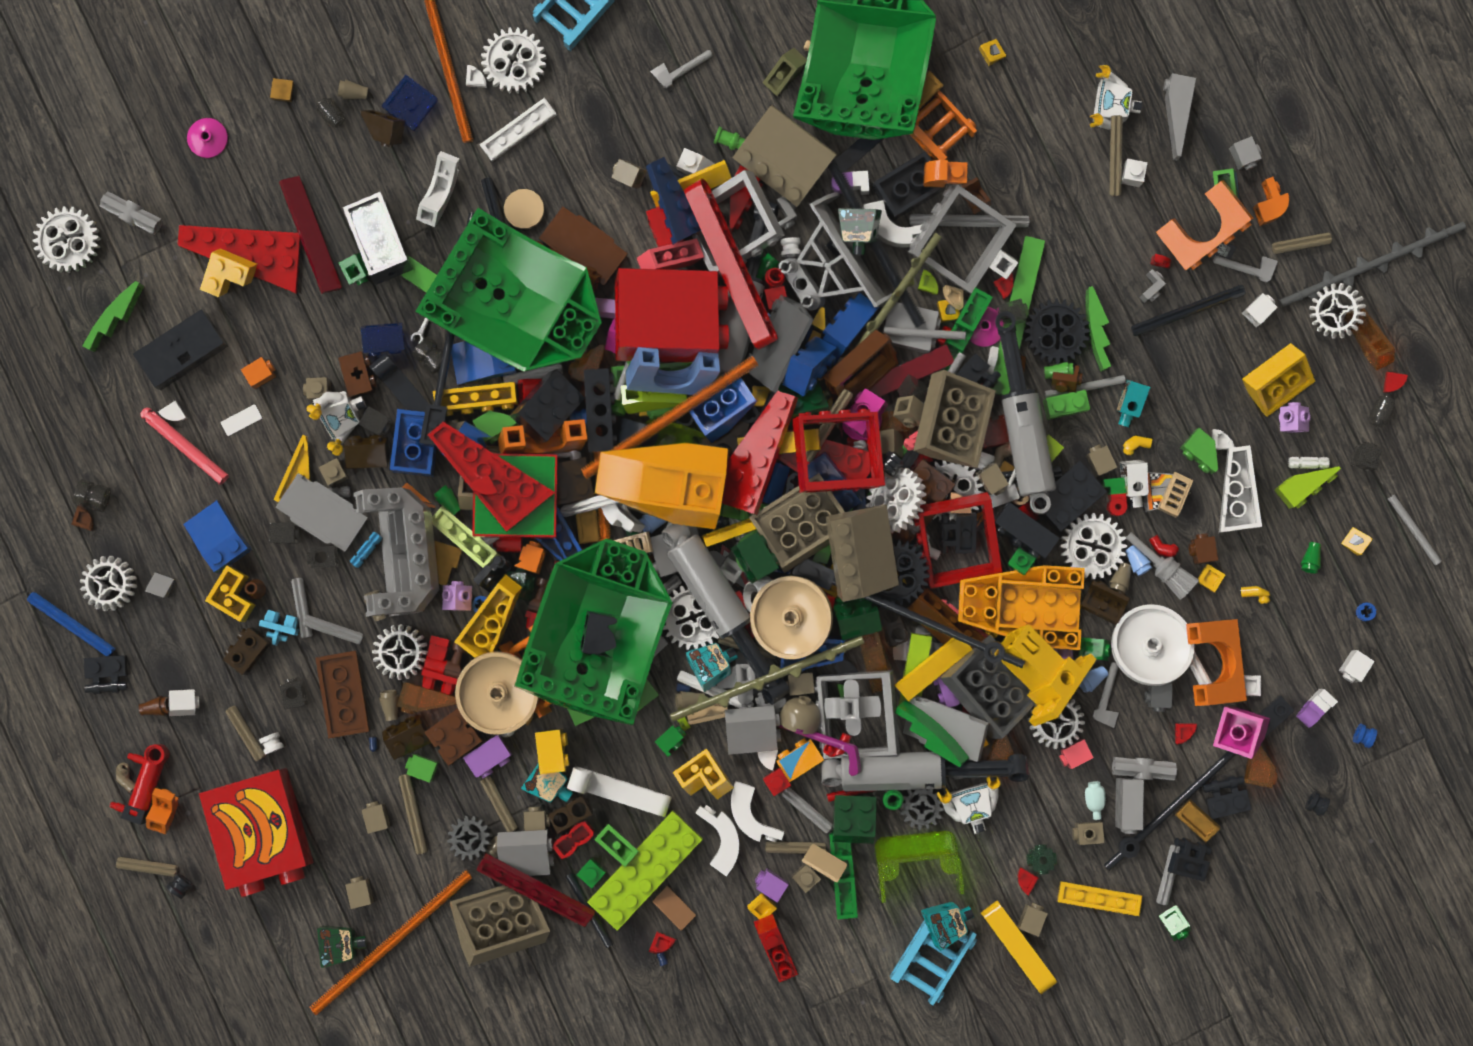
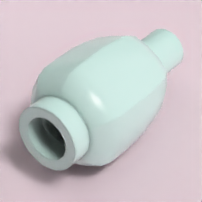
M1099 781L1088 782V787L1085 790L1086 804L1088 809L1093 811V819L1100 820L1101 810L1104 808L1106 801L1105 789Z

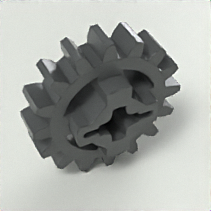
M914 789L913 792L907 790L909 795H903L905 802L901 807H904V810L900 811V814L906 815L904 822L911 821L910 827L917 824L919 830H921L922 825L929 829V823L936 825L935 819L942 818L938 813L939 811H944V808L939 807V804H942V802L937 799V793H932L933 789H928V791L926 789ZM919 794L918 799L914 802H909L914 795ZM927 794L934 800L935 805L927 801ZM921 802H923V804L927 807H930V809H923L922 813H920L919 809L912 806L920 805ZM908 810H913L916 813V820L911 817ZM933 812V815L929 819L925 820V816L928 813Z
M465 816V821L459 818L457 819L458 825H451L454 831L448 832L452 839L447 840V843L453 844L450 847V851H456L454 856L460 857L462 855V860L467 861L469 857L470 861H475V856L478 858L483 857L481 852H489L486 846L492 845L488 838L492 837L493 834L487 833L490 826H484V820L478 821L476 816H473L472 819L470 816ZM473 825L477 826L481 832H477ZM471 835L476 836L473 839H470L469 841L464 840L469 838ZM459 844H462L464 846L466 852L461 849Z

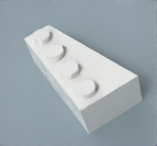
M1249 445L1229 448L1227 450L1219 533L1262 527L1251 447Z

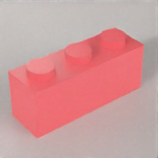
M696 238L674 245L670 244L649 249L637 257V261L641 269L675 270L692 266L704 258V255Z

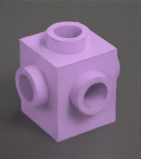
M1298 402L1288 403L1287 407H1280V431L1288 433L1309 432V407L1301 406V403Z
M452 581L451 585H443L442 610L471 611L472 586H464V582Z

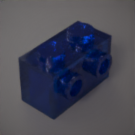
M403 322L361 327L363 353H368L369 356L380 355L382 351H389V354H397L405 349Z

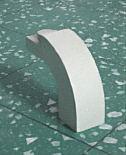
M440 151L437 156L431 184L419 204L416 220L433 227L437 225L446 209L458 177L459 158Z
M883 200L863 205L862 209L882 210L877 238L879 237V240L888 245L909 247L912 239L918 237L921 233L920 228L922 225L905 228L892 223L886 214Z
M617 503L602 507L603 514L613 526L623 527L631 533L632 531L641 533L645 527L643 523L629 512L625 504Z
M735 781L731 794V809L739 828L750 838L759 842L762 834L765 835V839L776 842L777 839L782 840L784 831L761 824L752 815L750 803L755 787Z
M700 805L696 814L713 825L721 839L720 848L711 860L710 865L727 876L733 868L739 852V838L736 827L723 811L716 817L714 815L716 811L708 805L705 807Z

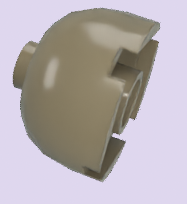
M806 696L788 700L784 704L779 716L780 724L784 728L793 732L800 729L803 730V734L817 732L821 718L818 706Z

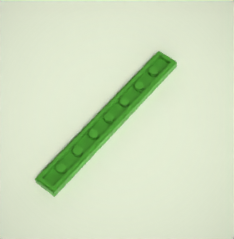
M1028 236L1024 238L1007 309L1016 319V336L1019 349L1045 240ZM1005 318L1004 328L1011 325L1010 319ZM1000 340L994 371H998L1001 377L997 380L996 386L991 389L996 391V395L1002 396L1009 394L1010 387Z

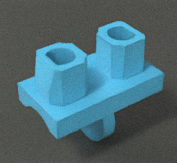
M268 610L264 620H260L259 626L275 630V632L267 631L266 637L272 638V645L277 646L279 641H287L288 636L281 635L282 632L292 635L299 634L300 630L297 629L298 617L286 615L284 625L277 624L280 613Z

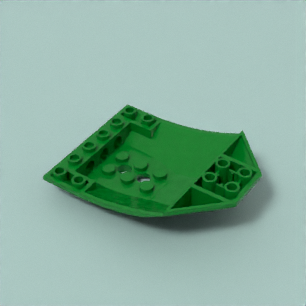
M818 0L807 61L793 118L834 135L876 140L913 134L929 65L936 15L923 0ZM867 79L872 82L869 87L861 86L863 80ZM862 98L868 100L864 104H859L857 102L859 99Z
M477 208L415 311L467 343L524 372L581 358L601 324L587 267L530 239L480 208ZM478 279H483L486 281L487 287L485 289H478L475 282ZM495 289H502L505 297L497 300L493 296V291Z
M606 538L555 563L526 645L514 687L549 703L585 715L629 725L634 724L650 666L673 604L645 551ZM587 610L613 614L612 617L617 619L616 624L609 625L608 627L614 635L616 647L605 651V653L612 658L593 654L585 655L580 650ZM578 664L586 666L587 672L585 675L577 672Z

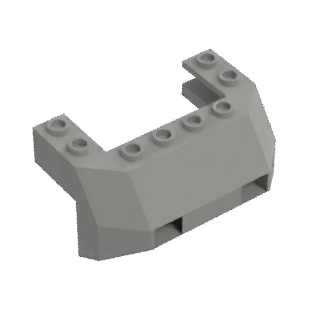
M402 487L365 489L354 492L357 507L355 513L378 512L382 537L387 593L364 596L367 606L366 617L389 615L390 617L423 612L439 591L431 508L411 490Z

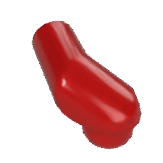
M1158 535L1149 539L1159 556L1174 557L1179 551L1176 544H1163Z
M842 733L840 740L850 743L852 736ZM825 745L823 748L824 754L829 757H836L845 753V751L830 745Z

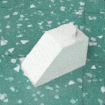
M684 148L676 168L688 176L715 163L703 155Z

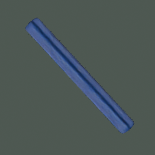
M35 592L28 596L27 601L102 654L105 656L113 654L115 648L46 599Z

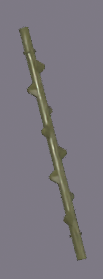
M935 233L926 247L922 249L919 257L911 260L912 267L892 293L875 320L867 323V331L856 347L873 331L878 330L906 288L914 285L915 275L927 258L931 256L932 251L942 238L940 235ZM827 388L824 391L826 401L831 397Z
M862 636L843 644L841 642L840 645L816 655L812 653L806 656L805 659L781 669L773 664L770 666L769 674L745 684L736 682L734 688L710 698L700 694L696 704L688 705L686 708L671 713L670 717L674 722L688 715H694V713L715 704H720L726 708L732 697L752 689L761 691L764 684L789 674L799 678L803 668L825 659L834 661L836 655L843 652L846 653L847 650L865 643Z

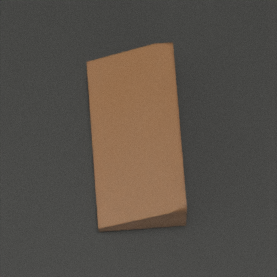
M668 886L652 901L681 931L696 916Z

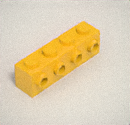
M515 382L444 390L442 406L448 408L447 416H453V412L460 411L461 414L474 413L473 410L481 409L482 412L494 411L496 407H502V410L514 409L515 405H519Z

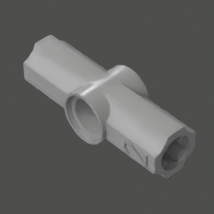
M107 191L100 200L101 208L118 216L122 221L134 227L136 225L150 234L155 235L162 226L161 218L145 211L144 208L134 202L126 201Z
M1114 757L1112 762V774L1118 776H1134V778L1153 780V778L1175 780L1177 773L1176 763L1154 761V759L1138 757L1136 759Z

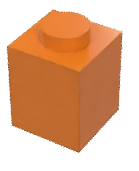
M263 357L241 369L248 383L254 389L276 377L273 373L276 370L270 360L266 361Z

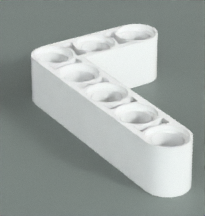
M577 766L573 768L567 786L568 789L585 794L588 792L666 817L672 798L668 795Z

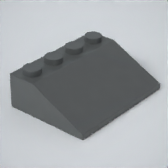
M780 295L779 299L774 301L772 305L773 311L769 317L778 339L760 350L754 346L752 352L748 353L745 360H749V357L753 356L756 359L758 367H754L748 373L775 393L787 372L791 356L796 355L813 322V318L802 304L783 295Z
M989 635L982 642L989 644L996 640ZM973 648V650L940 677L971 716L989 722L987 735L991 739H1003L1035 705L1027 696L1030 689L1001 661L997 663L989 662L985 658L984 652L977 648ZM997 648L992 649L993 655H995Z

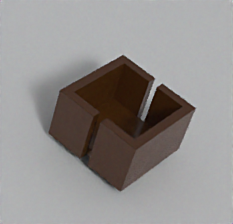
M458 708L424 732L434 747L439 746L441 748L438 752L448 766L455 763L484 741L474 727H466L469 723L463 718Z

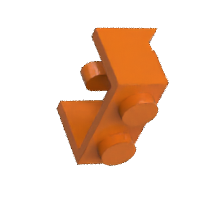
M530 541L529 544H526V547L523 546L519 557L521 562L514 566L540 574L547 551L542 549V544Z

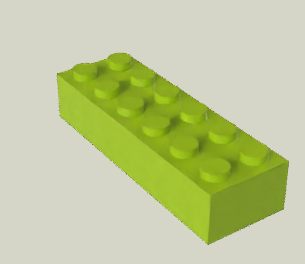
M672 810L638 846L637 850L639 852L626 867L621 865L587 903L618 931L703 838Z

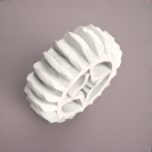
M1340 283L1338 290L1335 284H1331L1332 291L1325 286L1323 288L1325 294L1318 291L1317 295L1320 299H1312L1313 302L1317 303L1316 307L1310 306L1311 310H1316V313L1310 314V318L1317 317V320L1313 321L1312 324L1318 325L1320 323L1317 331L1321 332L1325 328L1324 336H1328L1332 332V338H1336L1337 332H1339L1340 338H1344V331L1351 336L1352 331L1350 328L1358 331L1359 327L1355 325L1356 322L1364 323L1363 320L1358 319L1359 315L1366 316L1365 312H1360V309L1366 308V304L1359 305V302L1364 298L1362 296L1355 298L1359 291L1355 290L1350 293L1352 286H1348L1345 291L1344 284ZM1338 294L1346 295L1350 298L1353 305L1343 306ZM1332 296L1331 307L1322 311L1324 302ZM1337 305L1338 308L1347 309L1343 310L1340 316L1329 312H1333ZM1354 311L1353 318L1344 326L1345 315ZM1332 316L1335 323H1337V328L1326 324L1323 317Z
M102 556L100 557V562L97 559L93 560L94 567L90 564L86 566L89 572H82L86 579H80V583H85V586L81 587L80 590L87 591L83 598H90L88 601L89 605L95 604L96 609L102 607L103 611H108L110 607L112 611H115L117 606L120 608L124 607L123 601L130 602L127 595L134 596L135 593L130 591V589L136 588L137 585L131 584V581L136 580V576H130L134 570L132 568L126 569L129 565L127 562L122 563L121 558H117L114 561L113 556H109L108 559ZM111 567V570L107 571L105 576L97 575L100 570ZM118 571L122 576L123 586L118 583ZM101 580H109V582L112 583L111 585H114L116 587H108V585ZM94 582L99 585V596L95 592ZM112 591L120 592L115 598L105 600Z
M402 624L399 625L398 631L394 625L391 626L392 633L384 629L386 637L378 635L377 637L382 642H374V645L378 646L379 650H372V653L379 654V657L373 659L374 662L381 661L377 665V669L385 667L382 672L383 675L391 671L389 675L391 679L395 677L396 673L398 680H402L403 673L405 678L409 679L410 671L413 675H417L415 668L423 669L419 662H425L422 654L427 655L428 651H422V647H426L427 643L420 644L424 636L421 635L416 638L419 631L415 629L410 633L411 626H407L404 631ZM404 635L414 642L416 649L406 647ZM398 636L396 645L391 649H385L388 641ZM400 646H402V650L410 651V653L402 654L401 658H399V655L391 653V651L399 650ZM385 655H392L395 658L397 669L389 665ZM415 655L414 662L409 667L403 669L405 659L408 656Z
M1074 699L1067 703L1065 707L1070 711L1072 719L1063 717L1062 712L1058 719L1066 721V723L1061 722V724H1058V727L1052 722L1044 723L1050 725L1053 738L1043 731L1041 724L1029 727L1031 730L1037 729L1033 733V737L1041 735L1038 742L1042 743L1046 740L1045 747H1049L1051 742H1053L1054 749L1058 748V743H1060L1062 748H1066L1065 741L1072 745L1071 737L1076 740L1079 739L1075 732H1083V729L1078 728V724H1085V721L1078 720V717L1084 716V713L1076 712L1081 708L1080 705L1073 707ZM1072 725L1070 731L1065 736L1059 738L1062 727Z

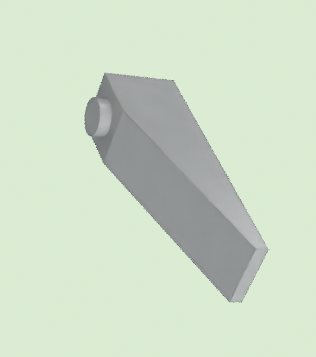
M1172 73L1169 79H1165L1163 91H1166L1165 103L1173 160L1177 161L1182 154L1196 78Z

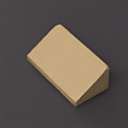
M715 704L694 713V715H688V723L692 725L724 718L725 710H728V708Z
M815 844L810 846L802 860L803 863L834 882L839 881L847 867L845 862Z

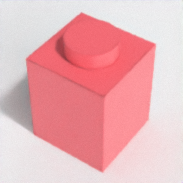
M1080 739L1072 745L1060 749L1062 755L1059 758L1064 767L1068 766L1070 769L1094 758L1084 739Z

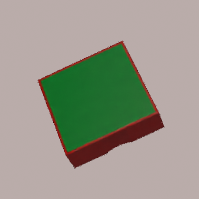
M494 453L554 491L555 494L506 532L473 491L472 536L474 538L525 537L556 539L558 456L555 454Z

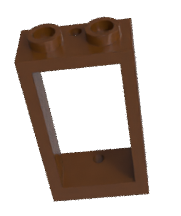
M878 330L873 331L823 376L834 402L837 401L844 389L853 394L844 410H847L855 403L854 400L860 391L863 392L865 388L870 390L898 364L897 352L892 347V340L886 333L882 334ZM880 351V354L872 362H870L852 380H850L845 386H843V383L846 380H848L856 371H858L866 362H868L876 353Z

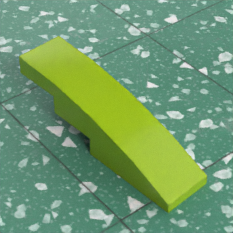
M911 633L903 677L929 657L932 636ZM923 690L917 695L922 697ZM900 692L899 705H900L903 701L907 700V699L902 695L901 692Z

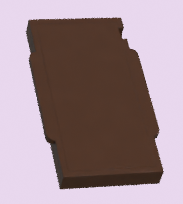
M563 206L539 237L540 241L551 249L561 252L562 256L574 258L582 266L595 268L597 273L602 275L599 284L604 287L628 256L627 252L614 244L613 238L581 215L576 216Z
M925 459L913 471L922 479L921 484L925 485V488L922 490L927 494L922 497V500L926 502L925 504L947 500L946 496L956 484ZM936 514L924 516L926 527ZM907 524V530L901 528L900 533L894 531L891 533V536L896 541L901 539V544L903 545L907 540L910 544L916 533H919V528L915 524L913 526Z

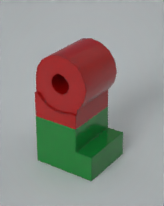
M1124 477L1101 480V485L1108 489V513L1112 516L1123 515L1127 510Z

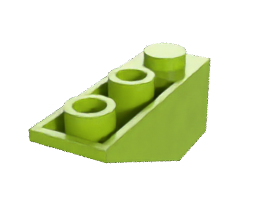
M627 385L621 386L622 405L628 414L680 406L679 403L682 404L687 399V394L627 390Z
M1338 466L1291 476L1274 491L1289 509L1295 506L1298 509L1307 502L1305 499L1310 494L1314 496L1322 490L1321 485L1324 482L1330 483L1338 476L1337 472L1341 468Z

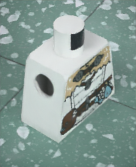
M1141 460L1120 462L1121 478L1124 477L1126 496L1130 497V507H1143L1142 496L1149 494L1147 462ZM1137 482V487L1133 489V485Z

